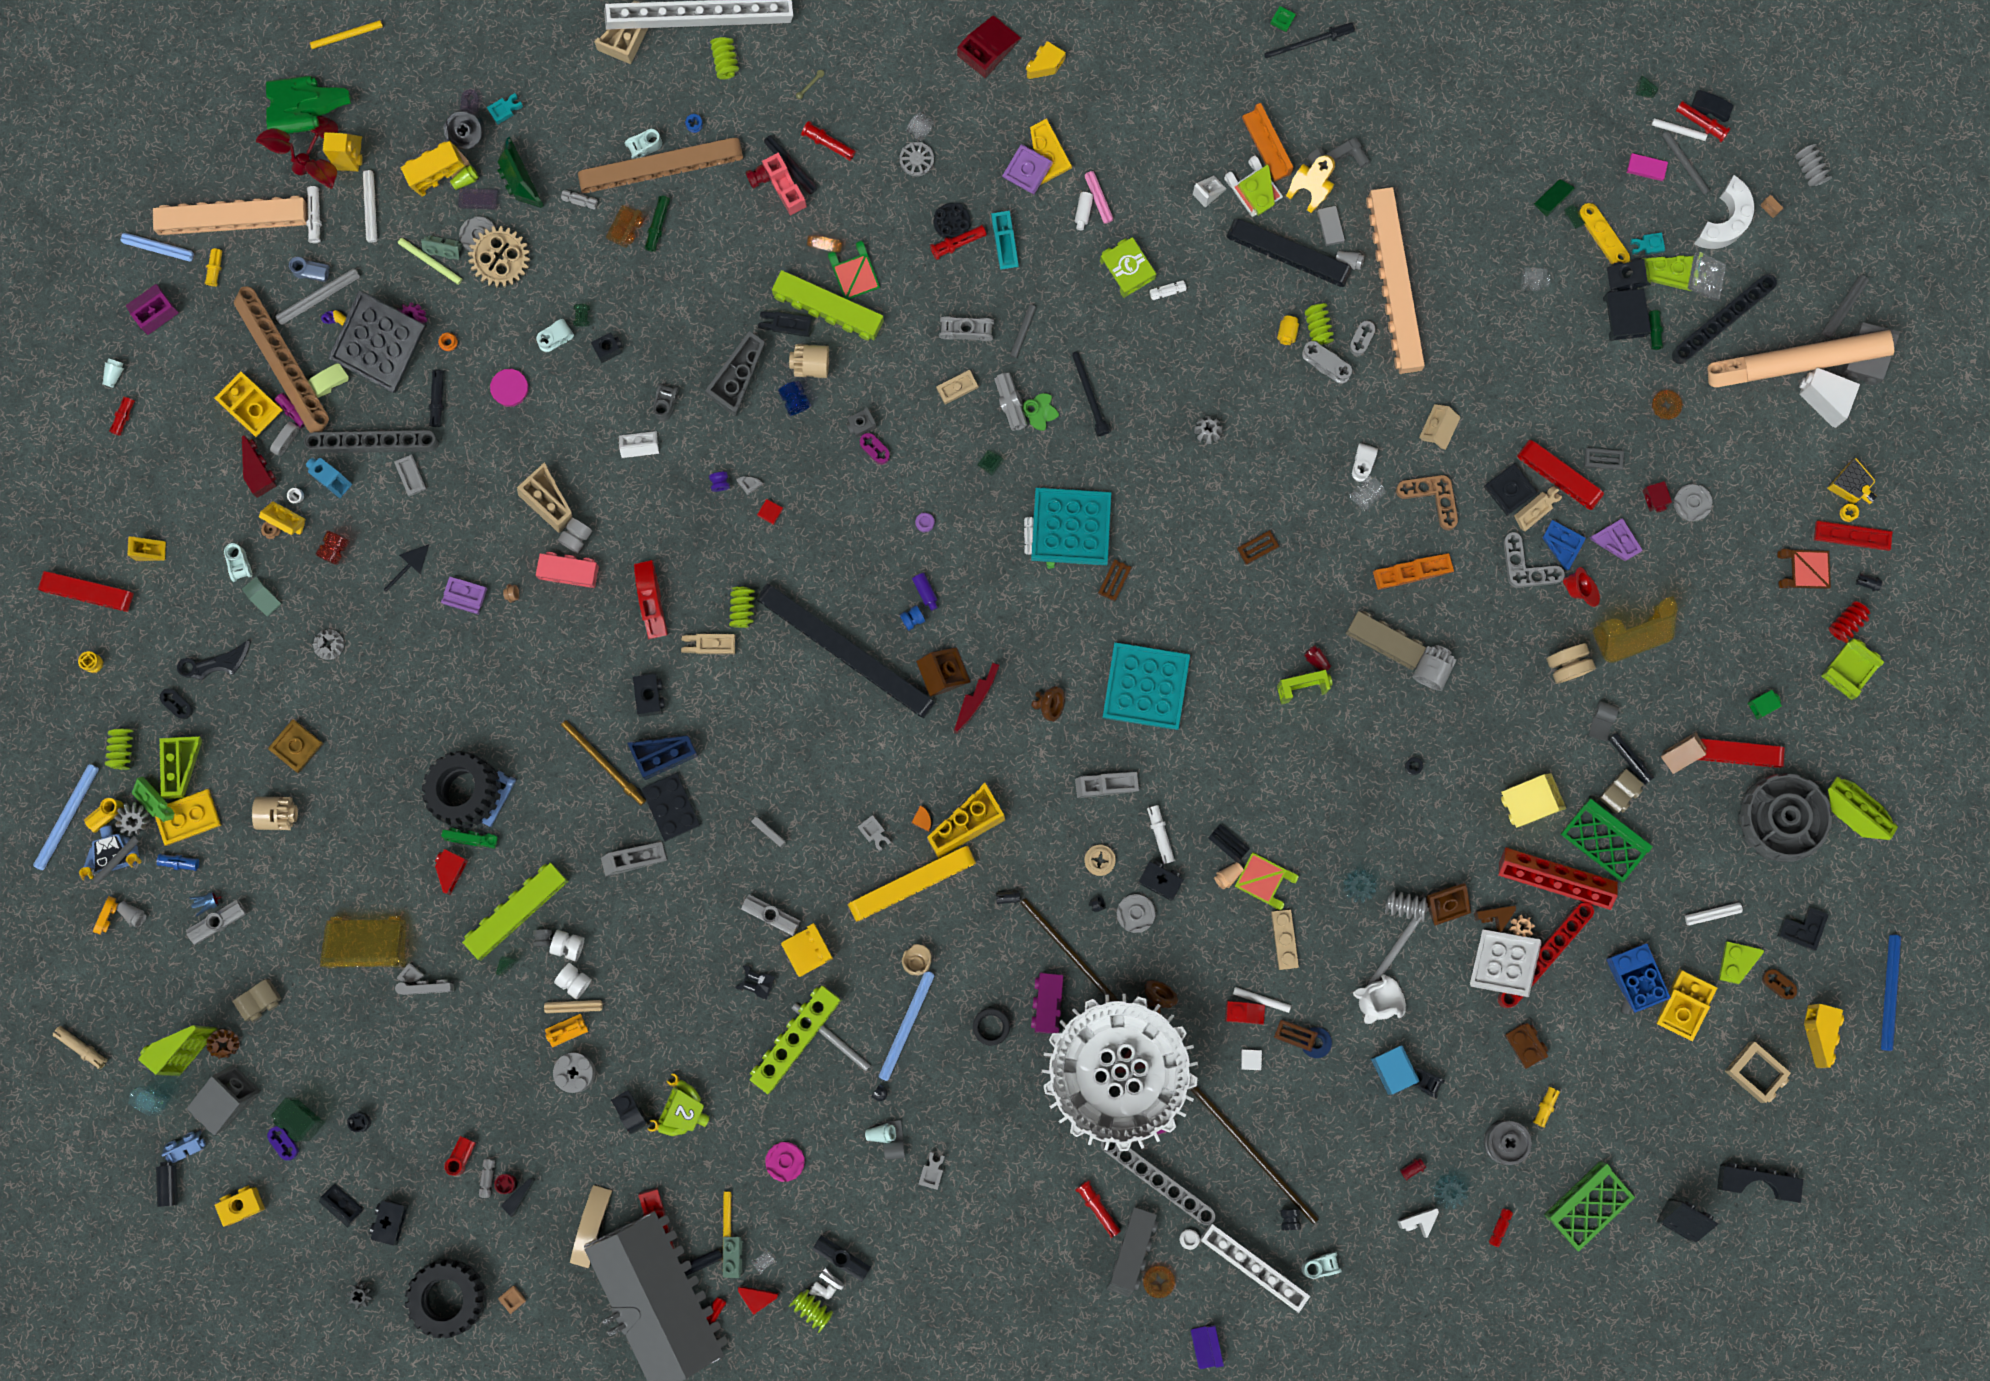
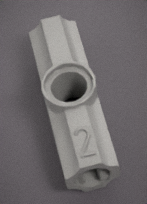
M1010 373L997 375L994 379L1000 394L999 402L1001 408L1006 413L1011 430H1021L1027 426V421L1022 410L1023 402L1020 394L1015 389Z
M750 894L745 899L741 910L791 936L795 934L801 922ZM769 910H774L776 912L775 919L767 920L766 913Z
M235 900L187 929V936L194 945H197L216 932L223 931L228 925L246 915V910L239 900ZM218 917L220 923L217 927H214L213 920Z

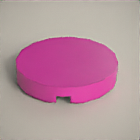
M504 369L493 377L490 384V392L499 404L506 407L516 406L527 396L528 383L525 376L519 371Z
M781 1142L774 1145L768 1151L765 1158L768 1173L773 1179L780 1182H789L796 1179L804 1168L805 1158L801 1149L790 1142Z

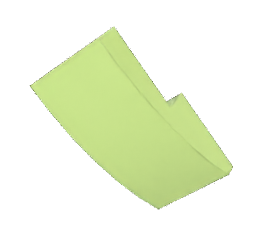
M337 363L309 379L308 383L317 398L331 393V388L347 382L348 375L341 365Z

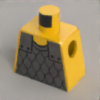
M1856 458L1849 462L1828 487L1830 491L1852 504H1855L1862 498L1870 505L1877 498V495L1870 490L1871 486L1875 483V479Z

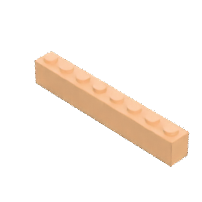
M292 196L290 199L274 197L271 200L253 199V201L247 202L235 200L233 203L217 201L215 204L200 202L197 205L179 204L175 207L161 205L159 208H153V230L158 235L306 225L308 220L307 203L299 196Z

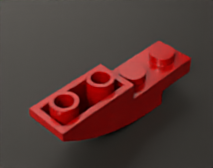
M653 560L634 564L636 588L648 639L666 636L668 631Z

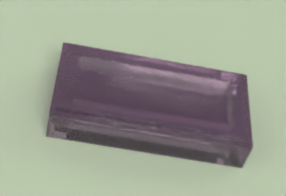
M460 188L458 207L463 209L497 210L498 191Z

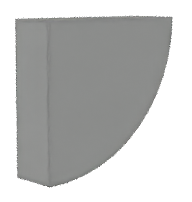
M743 476L736 479L747 495L763 485L759 479Z
M408 963L397 979L411 983L422 979L425 975L411 963Z

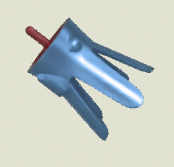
M214 892L205 896L189 897L190 899H195L191 905L192 908L204 906L196 914V917L210 908L217 907V899H220L221 896L216 898Z

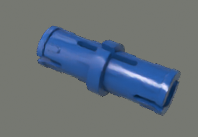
M159 854L157 865L173 867L174 870L187 869L197 871L199 859L185 858L178 854L176 856Z

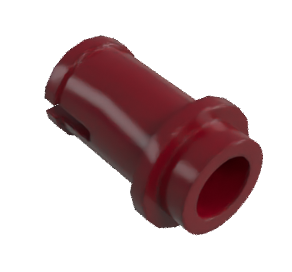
M1415 1158L1414 1162L1400 1169V1172L1407 1181L1417 1173H1423L1426 1166L1420 1158Z

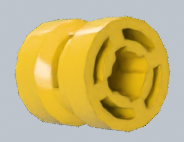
M87 651L79 656L78 664L82 669L90 673H97L103 667V660L99 655Z

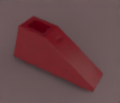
M243 435V479L252 494L258 498L277 487L274 482L276 477L271 470L268 471L265 465L267 462L262 454H257L256 449L258 447L252 438L249 440Z

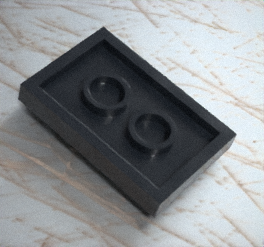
M677 773L642 788V792L665 842L700 826Z

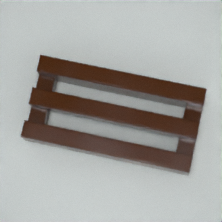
M1269 530L1238 547L1237 551L1240 553L1245 565H1248L1279 548V545ZM1269 536V540L1244 553V549ZM1273 543V546H1271V547L1267 548L1266 550H1264V551H1262V552H1260V553L1254 555L1253 557H1251V558H1249V559L1247 558L1248 555H1250V554H1252V553L1258 551L1259 549H1261V548H1263V547H1265V546H1267V545Z
M1114 559L1098 594L1115 602L1132 567L1126 566L1124 563ZM1115 566H1118L1119 568L1107 593L1103 592ZM1122 569H1125L1126 571L1114 596H1111L1110 594Z
M1280 1020L1274 1038L1312 1052V1047L1315 1044L1318 1033ZM1283 1025L1312 1036L1309 1039L1307 1037L1283 1029ZM1280 1033H1284L1297 1039L1303 1040L1305 1042H1308L1309 1044L1308 1046H1306L1304 1044L1280 1036Z

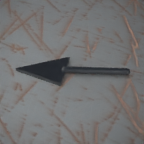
M429 544L399 555L408 564L384 588L385 592L411 566L421 574Z

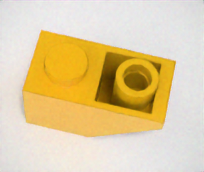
M1047 41L1044 46L1041 45L1037 50V57L1034 61L1031 60L1026 67L1027 78L1033 79L1056 74L1065 61L1066 52Z

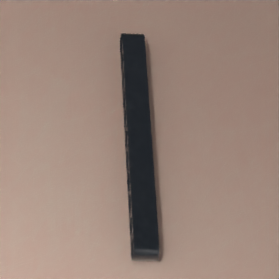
M767 583L755 598L759 603H764V606L773 613L779 614V617L804 635L810 636V639L823 648L825 647V650L838 659L841 658L842 662L853 670L856 669V672L884 692L887 691V694L912 712L918 713L919 717L924 719L935 704L925 694Z

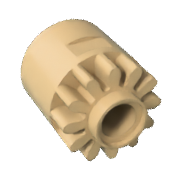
M796 344L794 352H790L789 368L794 369V377L827 378L829 346Z
M257 796L254 799L252 808V822L255 830H291L293 822H296L298 818L297 805L292 803L293 798Z

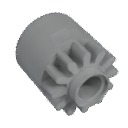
M1436 645L1435 647L1432 646V648L1427 646L1412 677L1417 682L1431 689L1442 691L1456 659H1454V656H1451L1450 650L1442 646Z

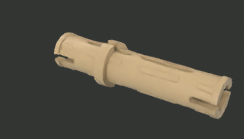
M62 1026L57 1027L55 1032H53V1037L63 1042L78 1053L82 1060L89 1061L97 1069L100 1070L105 1066L103 1062L107 1063V1059L97 1053L93 1046L86 1045Z

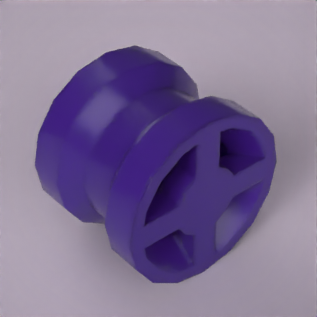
M717 472L709 475V480L712 481L711 491L719 492L730 488L727 482V472Z

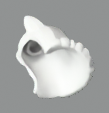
M1383 974L1381 975V981L1372 982L1365 988H1358L1353 992V995L1359 999V1007L1365 1014L1364 1022L1366 1024H1372L1376 1020L1388 1019L1394 1014L1401 1018L1405 1014L1406 1003L1404 995L1397 981L1390 976Z

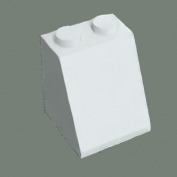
M1816 368L1813 372H1809L1806 378H1802L1799 388H1801L1799 395L1832 427L1836 428L1848 418L1860 384Z

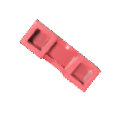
M777 153L763 160L762 164L789 215L791 216L806 208L805 199L797 184H794L780 154Z

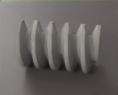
M1817 144L1805 147L1795 156L1796 160H1800L1799 166H1804L1801 170L1802 173H1806L1804 177L1809 180V186H1818L1832 179V176H1825L1829 172L1828 169L1822 170L1826 163L1819 164L1823 157H1816L1820 151L1813 150V148Z
M1393 890L1388 897L1385 914L1391 909V915L1393 916L1397 911L1399 917H1403L1406 913L1407 919H1410L1414 914L1416 921L1421 916L1422 922H1424L1428 903L1426 902V897L1419 902L1417 895L1413 900H1411L1410 894L1403 898V892H1400L1399 896L1396 897Z

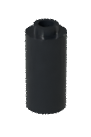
M172 1161L160 1162V1166L156 1167L157 1207L178 1205L177 1167L172 1165Z

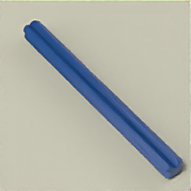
M1899 935L1889 936L1881 1050L1892 1051L1894 1043L1901 936Z

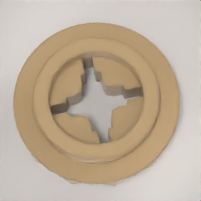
M1095 845L1085 855V866L1090 873L1096 876L1106 875L1115 866V855L1109 847ZM1100 852H1102V859L1108 861V863H1102L1100 868H1098L1097 862L1091 859L1098 858Z

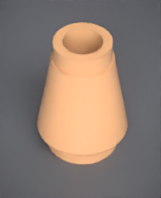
M1235 862L1217 872V876L1214 879L1222 889L1230 888L1243 872V868L1239 863Z

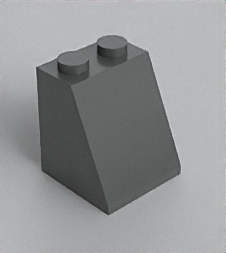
M1862 322L1851 332L1850 337L1890 330L1895 349L1900 332ZM1892 356L1843 364L1841 375L1846 376L1849 380H1863L1868 385L1879 384L1884 380Z
M232 1065L211 1076L186 1109L215 1136L225 1130L261 1091L239 1069Z

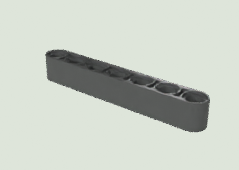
M427 430L313 432L307 434L304 438L305 446L313 453L434 451L439 444L436 436ZM427 438L433 439L430 444H424ZM352 439L357 440L355 445L349 446V442ZM376 439L373 445L368 446L369 440ZM389 439H395L392 445H387ZM407 439H414L412 444L406 445ZM314 440H319L316 446L311 447V443ZM332 440H338L335 446H330Z

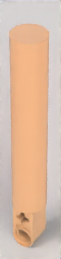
M1890 330L1713 362L1708 366V383L1712 387H1722L1815 370L1816 368L1821 369L1894 355L1892 334Z

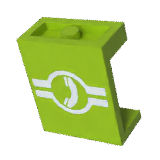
M1133 237L1128 240L1127 238L1121 240L1117 244L1118 246L1113 249H1106L1100 257L1101 264L1105 263L1120 286V293L1123 298L1156 278L1155 271Z

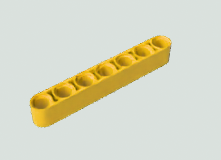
M962 847L850 902L848 907L855 921L858 922L881 911V909L883 910L897 903L898 900L901 901L916 894V892L918 893L932 886L933 883L936 884L950 877V875L967 869L968 866L975 865L976 861L969 847Z

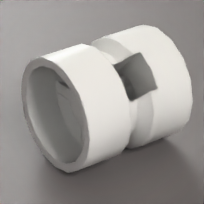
M557 930L552 939L549 952L560 957L565 955L566 959L577 961L584 945V938L574 934L570 937L569 933Z
M568 963L558 974L554 983L563 990L567 988V993L577 1000L589 986L592 979L584 973L578 974V969L571 963Z

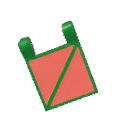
M863 241L856 243L860 256L839 263L834 251L828 253L829 261L842 294L847 300L880 288Z

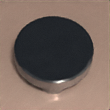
M948 203L935 211V219H933L934 229L943 239H951L969 231L971 224L970 215L962 204Z

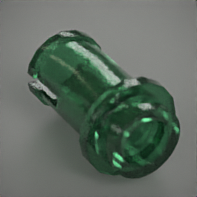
M1573 204L1564 210V215L1568 216L1576 230L1586 223L1579 214L1578 207H1575Z

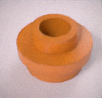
M447 332L439 337L438 343L442 350L452 351L457 347L458 340L454 334ZM446 340H451V344L446 345Z

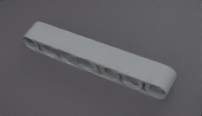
M1100 1142L1101 1149L1199 1223L1210 1225L1214 1222L1215 1213L1210 1207L1129 1148L1128 1150L1131 1155L1130 1160L1123 1162L1120 1159L1122 1151L1119 1150L1116 1143L1112 1150H1104V1142ZM1140 1162L1145 1163L1147 1166V1170L1143 1174H1139L1136 1171V1166ZM1156 1174L1161 1175L1163 1178L1162 1184L1155 1186L1152 1182V1178ZM1172 1186H1176L1179 1190L1178 1195L1174 1198H1171L1168 1194V1190ZM1188 1198H1192L1195 1202L1192 1209H1186L1184 1206V1202ZM1204 1210H1208L1211 1214L1208 1221L1201 1220L1200 1214Z

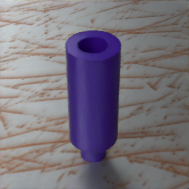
M925 573L916 575L912 580L925 606H929L931 611L938 608L935 603L937 598Z

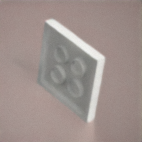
M1482 930L1470 981L1471 987L1529 997L1541 940Z

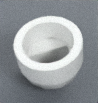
M291 488L287 493V498L291 503H300L304 499V493L298 488ZM293 493H297L300 497L298 498Z

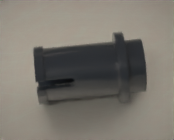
M1859 573L1857 578L1861 580H1857L1856 585L1872 589L1875 592V590H1880L1883 581L1879 580V577L1873 578Z
M1015 889L1010 892H996L997 905L1005 903L1017 905L1020 902V892Z

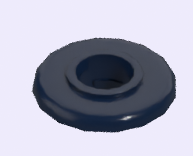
M1319 1027L1308 1029L1318 1033L1317 1037L1322 1040V1046L1317 1049L1313 1048L1312 1052L1303 1049L1304 1053L1312 1058L1326 1056L1332 1046L1329 1033ZM1304 1033L1302 1036L1310 1039L1312 1035ZM1301 1040V1044L1308 1046V1042Z

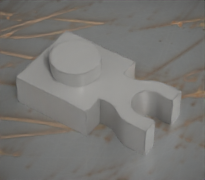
M873 815L858 826V829L869 843L873 840L875 841L879 852L883 850L879 846L881 841H886L888 845L891 844L887 837L881 835L885 830Z
M930 1152V1165H924L919 1185L938 1190L943 1170L938 1168L943 1163L945 1156L941 1155L940 1161L934 1162V1153Z

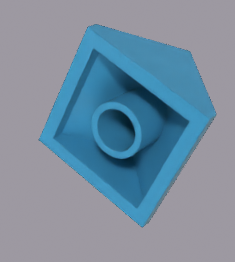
M1402 1045L1371 1058L1388 1095L1395 1094L1419 1082Z

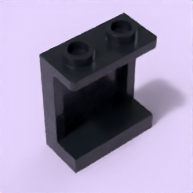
M1632 287L1626 291L1613 289L1606 293L1603 301L1607 303L1610 322L1609 341L1647 337L1651 329L1644 289Z

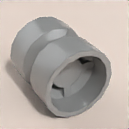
M571 518L566 526L568 531H563L557 541L573 552L579 553L584 545L582 540H587L592 530L580 521Z

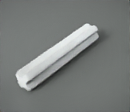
M1735 903L1686 915L1685 921L1687 925H1693L1742 913L1743 909L1741 903Z

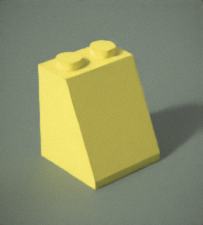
M1552 773L1541 775L1502 791V803L1505 807H1508L1510 822L1516 828L1566 809Z

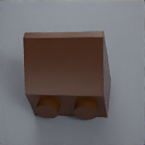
M957 647L931 652L916 661L930 696L943 694L970 683Z

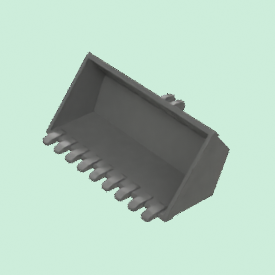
M655 1211L584 1245V1250L613 1311V1314L602 1320L605 1325L616 1319L619 1324L607 1332L608 1335L612 1336L622 1330L647 1381H683L709 1364L724 1357L721 1348L728 1341L725 1336L716 1339L714 1332L719 1330L721 1326L718 1321L709 1325L706 1317L713 1314V1309L711 1306L704 1309L701 1308L699 1302L704 1300L706 1295L704 1291L694 1294L691 1288L698 1284L699 1280L696 1276L687 1279L684 1272L691 1268V1264L689 1261L680 1264L677 1258L684 1253V1249L681 1245L674 1249L672 1248L670 1241L674 1240L677 1235L674 1230L665 1234L663 1226L668 1224L670 1220L667 1215L658 1219Z

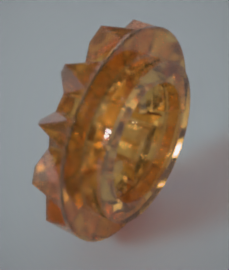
M1661 391L1652 400L1651 408L1654 410V415L1659 416L1660 419L1671 420L1676 418L1682 410V400L1673 391ZM1665 400L1668 404L1673 405L1668 408V411L1666 410V407L1661 406L1665 403Z
M1154 1266L1145 1273L1143 1286L1150 1296L1164 1298L1173 1291L1175 1279L1172 1272L1166 1267ZM1157 1273L1160 1279L1167 1280L1161 1284V1291L1157 1285L1150 1284L1156 1280Z

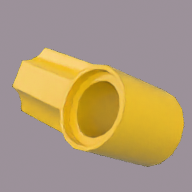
M112 798L104 799L100 807L84 819L86 826L92 832H98L100 828L115 818V815L119 814V808L124 809V803ZM112 804H114V810L110 811Z

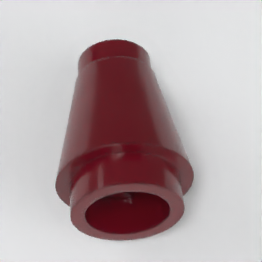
M1313 645L1304 654L1306 661L1320 671H1328L1332 666L1320 647L1317 648Z

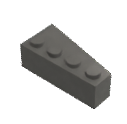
M750 331L705 390V395L735 417L765 344L762 339Z

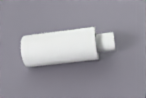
M1080 193L1075 217L1077 230H1084V225L1088 224L1093 201V194Z

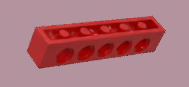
M1506 847L1499 861L1498 876L1609 910L1612 909L1618 896L1617 881Z

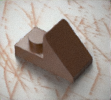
M1516 906L1474 913L1475 921L1481 920V924L1493 922V918H1495L1497 932H1501L1516 911Z

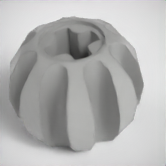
M1205 416V420L1200 418L1196 422L1198 426L1194 427V433L1200 434L1197 436L1200 442L1205 439L1206 444H1211V440L1217 442L1220 439L1218 434H1222V426H1217L1220 423L1217 418L1211 420V416ZM1205 428L1212 429L1211 433L1208 430L1205 431Z

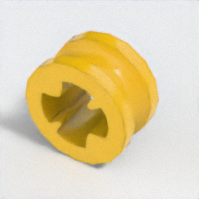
M1847 504L1840 510V517L1845 522H1851L1859 515V509L1854 504ZM1846 508L1849 511H1853V514L1851 516L1845 514V512L1847 511Z

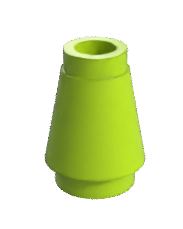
M469 165L468 167L465 166L453 177L450 183L457 190L476 182L479 176L475 169Z

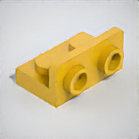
M274 501L261 510L259 518L290 535L294 533L300 535L303 532L306 519Z

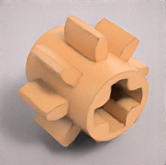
M1520 915L1518 921L1516 919L1511 920L1513 926L1509 928V931H1512L1514 935L1523 937L1533 935L1530 930L1535 925H1531L1530 917L1523 919V916Z

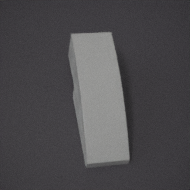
M1137 772L1083 776L1075 779L1077 798L1139 791Z

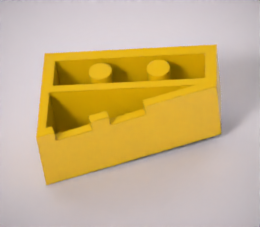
M448 141L440 143L432 151L429 150L422 153L417 159L407 161L400 168L409 187L423 197L426 195L425 190L431 186L437 187L440 179L444 176L449 178L465 165L456 146Z

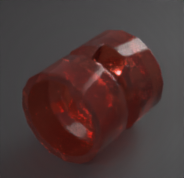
M326 531L322 539L324 545L318 547L315 555L327 562L338 565L342 557L340 552L346 550L350 541L333 532Z

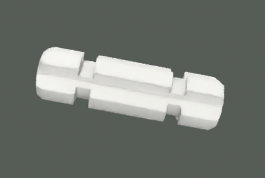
M1181 280L1176 282V284L1171 283L1161 286L1159 289H1151L1150 297L1152 300L1160 299V296L1164 298L1177 294V291L1179 293L1186 291V284Z
M1026 517L1024 519V526L1026 527L1024 528L1025 554L1028 555L1032 554L1033 517Z

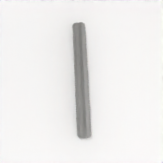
M353 268L277 314L275 316L277 321L283 325L357 280L360 277L358 272Z

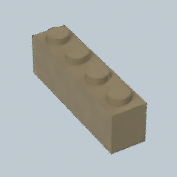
M1362 611V613L1357 612L1345 633L1412 671L1416 668L1426 649L1419 640H1411L1405 637L1406 634L1397 629L1394 631L1389 628L1386 622L1381 620L1378 622L1372 619V615L1365 611Z

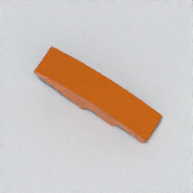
M1448 553L1373 571L1377 589L1380 590L1454 572Z

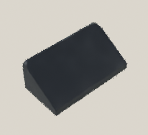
M335 1184L319 1200V1203L347 1228L364 1210Z

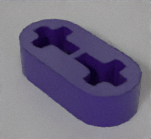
M283 1127L271 1128L267 1138L278 1155L283 1160L295 1159L298 1155V1147ZM274 1131H281L280 1138L283 1141L282 1143L279 1139H273L275 1136ZM284 1144L287 1148H293L291 1151L292 1156L284 1154L286 1152Z

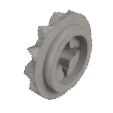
M327 629L320 631L315 636L312 645L314 652L320 658L331 660L338 657L343 651L344 640L337 631ZM324 638H326L328 641H333V643L330 644L331 650L327 647L323 648V645H325Z

